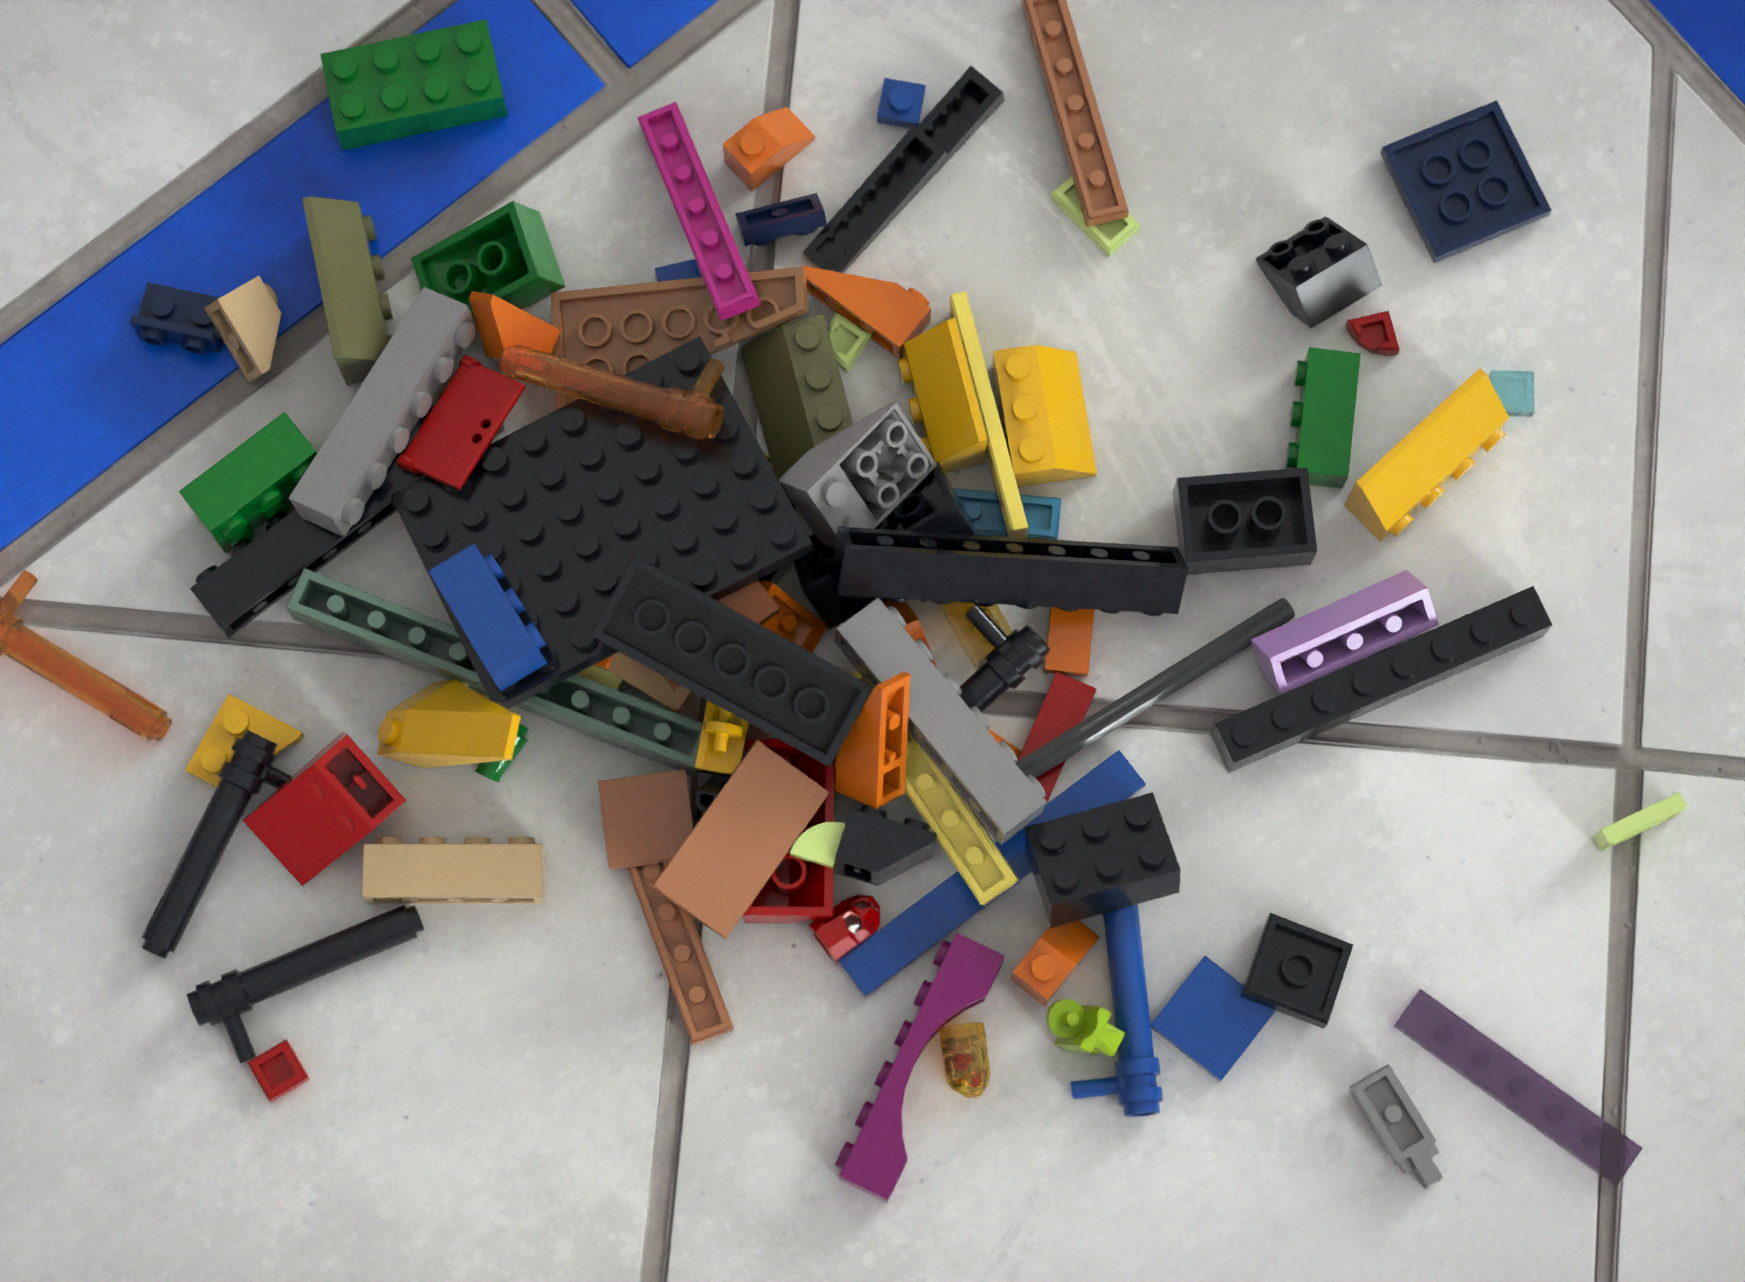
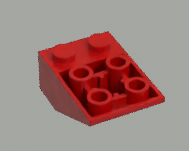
M342 732L244 818L243 822L303 886L372 832L399 808L406 799L348 734Z

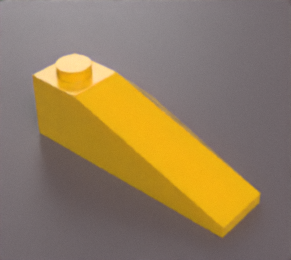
M452 679L433 682L386 713V717L378 731L380 744L377 755L419 768L511 760L521 716L500 703L489 700L483 693L469 688V685L463 681Z

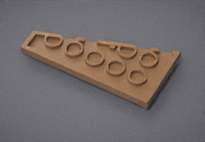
M803 267L748 272L761 305L723 321L719 318L703 277L552 292V326L561 330L553 348L556 410L699 336L710 355H713L808 313L805 269Z

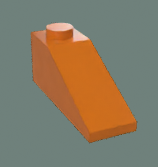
M802 266L806 271L807 292L833 312H837L869 333L872 341L897 359L903 356L904 343L920 335L931 321L929 301L913 288L906 290L898 283Z
M903 671L874 687L837 753L835 761L836 792L875 809L905 793L911 674Z

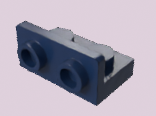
M147 282L139 314H133L130 321L131 326L142 341L158 346H163L165 341L181 344L182 349L201 355L206 354L207 350L220 353L223 339L204 310L206 306L220 297Z

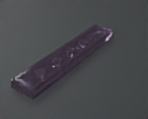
M1422 989L1417 991L1393 1025L1401 1033L1614 1186L1619 1184L1643 1149Z

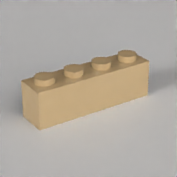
M378 837L376 838V844H364L362 897L368 904H545L546 851L542 844H535V838L511 837L508 844H491V839L487 837L464 838V844H447V839L443 837L420 838V844H402V838Z

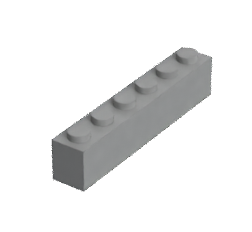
M423 287L289 496V500L301 518L343 537L346 536L351 526L361 519L364 505L373 491L383 484L390 464L397 453H401L407 446L410 433L418 420L428 413L433 396L440 385L450 378L454 369V363L463 349L467 348L474 340L477 325L466 304Z
M879 598L875 599L836 628L835 643L873 689L875 686L903 671L911 674L908 716L909 734L1000 845L1004 844L1043 814L1047 803L1044 799L1046 796L1045 790L1034 776L1028 775L1026 777L1015 764L1018 762V759L1011 747L1003 740L1000 742L995 740L987 730L990 726L982 712L975 706L972 708L967 706L959 696L962 692L954 678L947 672L942 675L932 663L934 657L926 644L920 639L914 641L904 629L906 623L898 610L892 605L886 607Z

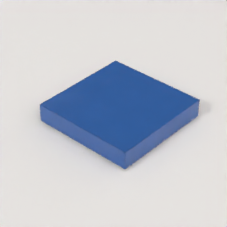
M1204 956L1151 1023V1028L1221 1082L1271 1018L1275 1010L1240 997L1244 986L1212 960Z

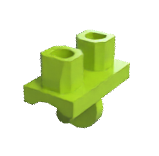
M1059 999L1052 1003L1046 1014L1048 1029L1057 1036L1054 1044L1063 1050L1086 1052L1092 1055H1098L1101 1052L1106 1056L1113 1057L1125 1034L1107 1023L1112 1013L1101 1006L1080 1005L1071 999Z

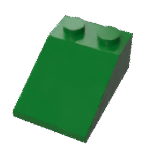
M515 201L508 203L411 258L421 290L423 287H426L466 304L473 318L474 315L469 302L472 291L493 294L522 309L546 298L552 292H557L566 287L540 212Z

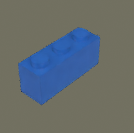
M474 543L429 570L430 575L500 691L547 664L539 650L546 645L545 641L533 622L526 626L523 624L518 614L525 611V608L512 587L506 591L502 589L498 580L505 575L491 553L483 557Z

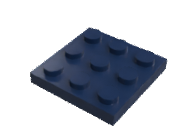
M1497 100L1385 145L1381 149L1380 154L1433 263L1545 218L1552 211Z

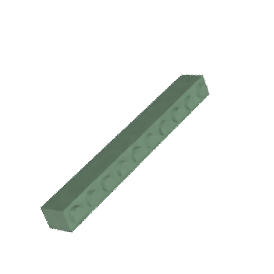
M303 569L286 607L295 621L446 680L456 679L463 681L469 685V688L487 695L454 626L316 572ZM577 674L515 705V707L676 770L686 769L687 774L698 777L699 770L695 769L703 723Z

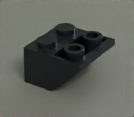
M1327 216L1308 223L1302 231L1287 240L1273 244L1267 252L1256 258L1258 266L1290 313L1310 328L1315 327L1382 286L1368 244Z
M862 805L861 810L850 808L835 857V874L879 886L932 858L937 833L930 832V825L919 820L905 818L904 823L886 819L888 813L878 808L875 809L866 805Z

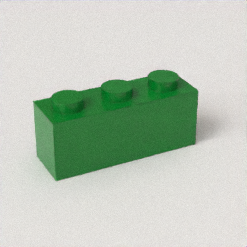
M1309 347L1304 361L1297 360L1294 386H1301L1300 402L1293 401L1290 414V427H1297L1295 443H1288L1285 467L1292 469L1307 467L1309 485L1343 489L1348 479L1361 353Z

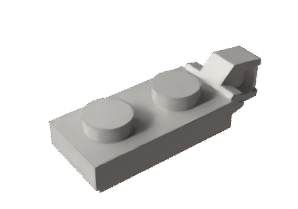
M1387 1064L1349 1087V1090L1396 1166H1399L1403 1174L1412 1170L1424 1189L1439 1182L1443 1176L1432 1160V1157L1439 1154L1434 1144L1436 1139L1391 1066Z

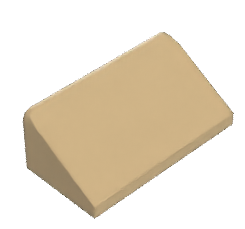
M621 652L613 655L610 666L606 669L675 712L682 710L695 698L694 692L681 685L673 690L661 674Z

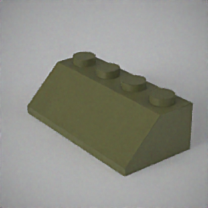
M312 196L302 198L334 358L346 385L360 383L364 381L393 334L389 335L386 320L393 319L388 294L380 295L378 285L379 280L385 279L380 254L372 256L369 242L377 240L371 215H363L359 202Z
M824 314L783 323L741 347L773 472L778 480L807 451L853 425ZM788 497L792 507H795L790 498Z

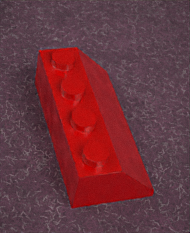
M746 739L745 755L755 741L758 740L830 792L802 833L817 824L834 822V760L830 767L779 739ZM791 847L744 913V923L790 924L833 917V869L790 856Z

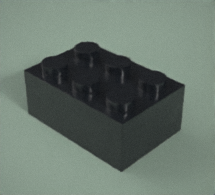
M1307 467L1177 478L1173 489L1178 546L1189 568L1187 575L1311 565L1317 553Z
M1153 792L1025 827V851L1051 928L1179 893L1181 869Z

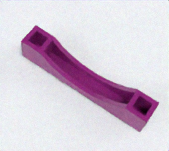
M956 933L952 943L946 940L942 942L933 961V964L940 968L932 983L924 980L913 1004L920 1007L913 1023L905 1020L895 1039L894 1044L901 1047L894 1063L885 1060L874 1083L881 1087V1090L874 1104L865 1101L855 1122V1125L862 1129L855 1143L851 1144L846 1141L838 1156L835 1166L842 1169L839 1174V1180L888 1203L908 1160L902 1134V1105L905 1088L912 1069L926 1045L946 1024L964 1011L985 1001L1004 962V955L959 933Z

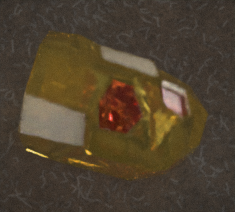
M972 1022L939 1028L943 1068L948 1084L952 1090L966 1098L981 1096L989 1085L990 1064L984 1023Z

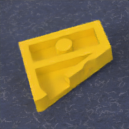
M228 694L185 771L216 788L221 779L218 773L224 761L229 763L234 753L231 747L236 737L241 739L245 729L278 744L273 753L275 756L290 745H297L305 735L292 726Z

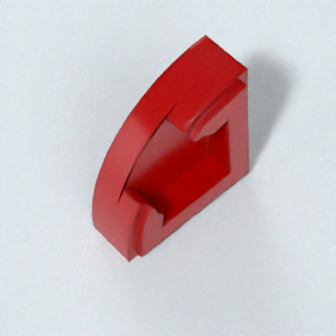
M1389 311L1347 320L1346 328L1352 339L1360 347L1377 355H1398L1400 349Z

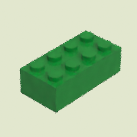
M487 19L320 54L335 129L343 150L508 116Z

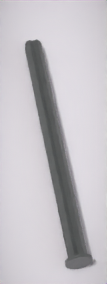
M1280 598L1015 764L1026 777L1028 775H1032L1035 778L1041 776L1252 644L1251 639L1287 623L1295 616L1293 608L1285 598Z

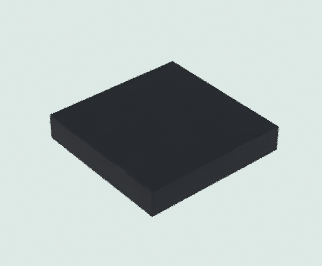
M1270 913L1264 924L1240 997L1324 1029L1328 1025L1353 944Z

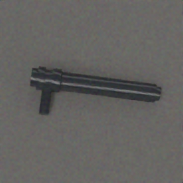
M976 604L964 616L994 649L985 656L986 662L959 686L962 692L959 696L969 708L975 706L983 713L1009 688L1015 689L1026 679L1024 674L1031 667L1036 670L1045 661L1043 656L1050 651V648L1027 624L1020 631L1014 629L1007 636L985 611Z
M245 729L241 739L236 737L231 747L234 753L229 763L224 761L218 773L221 779L142 935V938L145 939L142 945L143 949L165 959L169 951H175L252 795L259 793L264 782L278 789L292 777L272 767L277 757L273 753L278 744Z
M402 905L239 972L237 969L222 974V980L212 984L209 980L196 985L195 991L187 993V998L199 1026L209 1022L212 1026L221 1022L224 1023L239 1063H243L257 1057L240 1017L241 1014L252 1010L253 1004L417 938V932L424 930V926L415 905L409 908Z

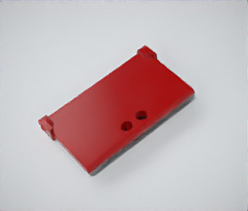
M468 355L462 357L458 370L404 454H400L395 461L401 468L411 473H422L459 491L526 388L523 383L482 366L479 360ZM491 423L487 428L484 427L485 424Z

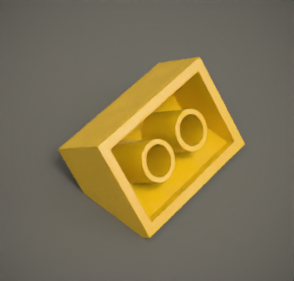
M948 319L905 342L904 358L897 359L902 383L911 384L914 398L908 399L913 424L921 423L924 438H921V441L935 462H939L945 473L984 464L987 448V436L956 319Z
M1040 345L993 351L992 372L1000 421L1017 486L1025 487L1097 476L1076 352Z

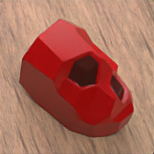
M856 895L833 907V917L813 921L809 925V930L827 955L837 964L841 958L875 934L880 925V906L873 896Z

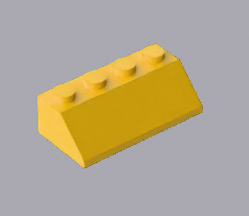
M1479 368L1355 482L1344 506L1380 542L1389 533L1395 538L1400 535L1414 521L1410 514L1422 504L1426 509L1429 508L1445 492L1441 487L1444 482L1451 476L1458 481L1475 464L1471 457L1481 448L1488 453L1505 437L1506 434L1502 431V428L1509 419V416L1487 374Z

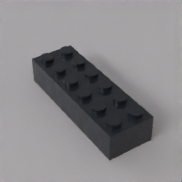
M633 555L590 633V636L828 767L833 762L873 690L870 684L636 555Z

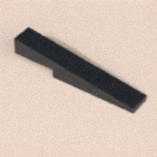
M970 66L918 127L915 125L911 127L829 221L827 226L823 228L803 251V254L821 269L844 273L1005 101L1003 91L974 67Z

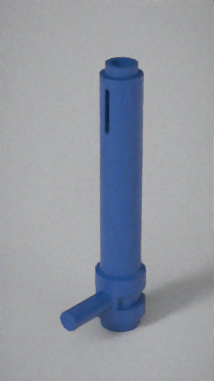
M1138 904L1103 913L1115 1027L1125 1033L1118 1047L1119 1060L1115 1062L1116 1077L1071 1081L1073 1099L1118 1094L1119 1106H1124L1125 1117L1159 1114V1103L1163 1102L1162 1087L1157 1086L1156 1076L1160 1075L1159 1058L1154 1057L1139 911Z

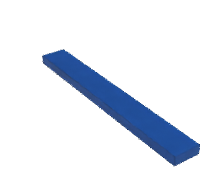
M1118 750L1047 803L1043 814L1026 827L1129 799L1143 789L1146 783L1121 751ZM1025 827L1004 844L1000 845L998 841L996 842V845L1020 881L1032 873L1025 851ZM957 871L841 958L839 964L866 998L1010 888L987 904L980 905Z

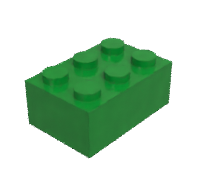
M283 412L181 489L179 493L224 553H227L241 542L253 539L255 536L254 531L263 524L269 523L277 515L289 511L290 507L288 505L291 504L289 496L313 461L317 451L288 415Z

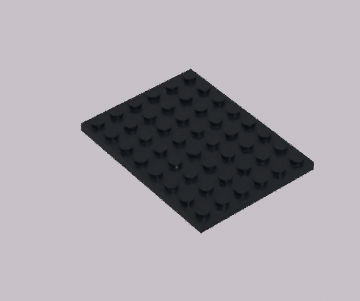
M700 336L491 443L460 491L427 476L390 495L489 700L500 703L508 709L619 652L590 636V633L633 555L642 558L699 591L719 600L815 550ZM474 543L483 557L490 553L493 555L505 575L498 580L502 589L506 591L512 587L525 608V611L518 614L523 624L526 626L533 622L546 643L539 650L547 664L500 691L429 573V570Z

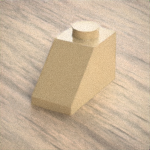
M260 276L248 281L204 308L248 382L270 370L282 314L277 306L278 299L274 290L268 284L263 283Z

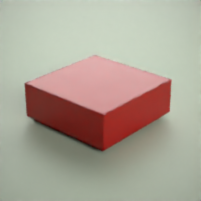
M287 1039L247 1062L270 1102L275 1101L310 1080Z

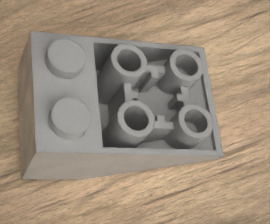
M892 401L807 451L778 481L819 542L834 548L838 527L875 529L937 464L898 404Z

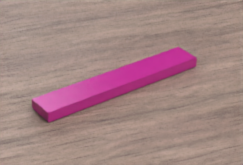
M677 102L637 117L720 320L723 321L761 305Z

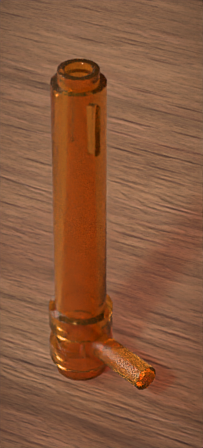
M519 344L514 347H506L500 359V369L506 372L509 378L659 423L662 429L678 433L683 430L688 437L702 440L705 437L714 438L718 434L723 422V406L715 403V400L709 397L725 368L724 364L717 359H710L691 391L675 386L670 389Z
M23 570L0 601V656H8L147 741L152 739L157 742L161 741L172 724V719L167 717L168 713L166 710L24 626L23 619L13 614L38 581L33 574Z

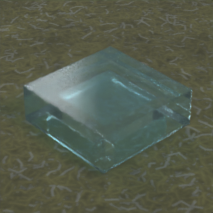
M1491 370L1489 380L1508 416L1532 417L1535 413L1534 371Z

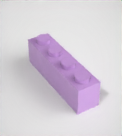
M1405 570L1251 639V643L1262 676L1282 695L1439 624L1428 587L1408 570Z

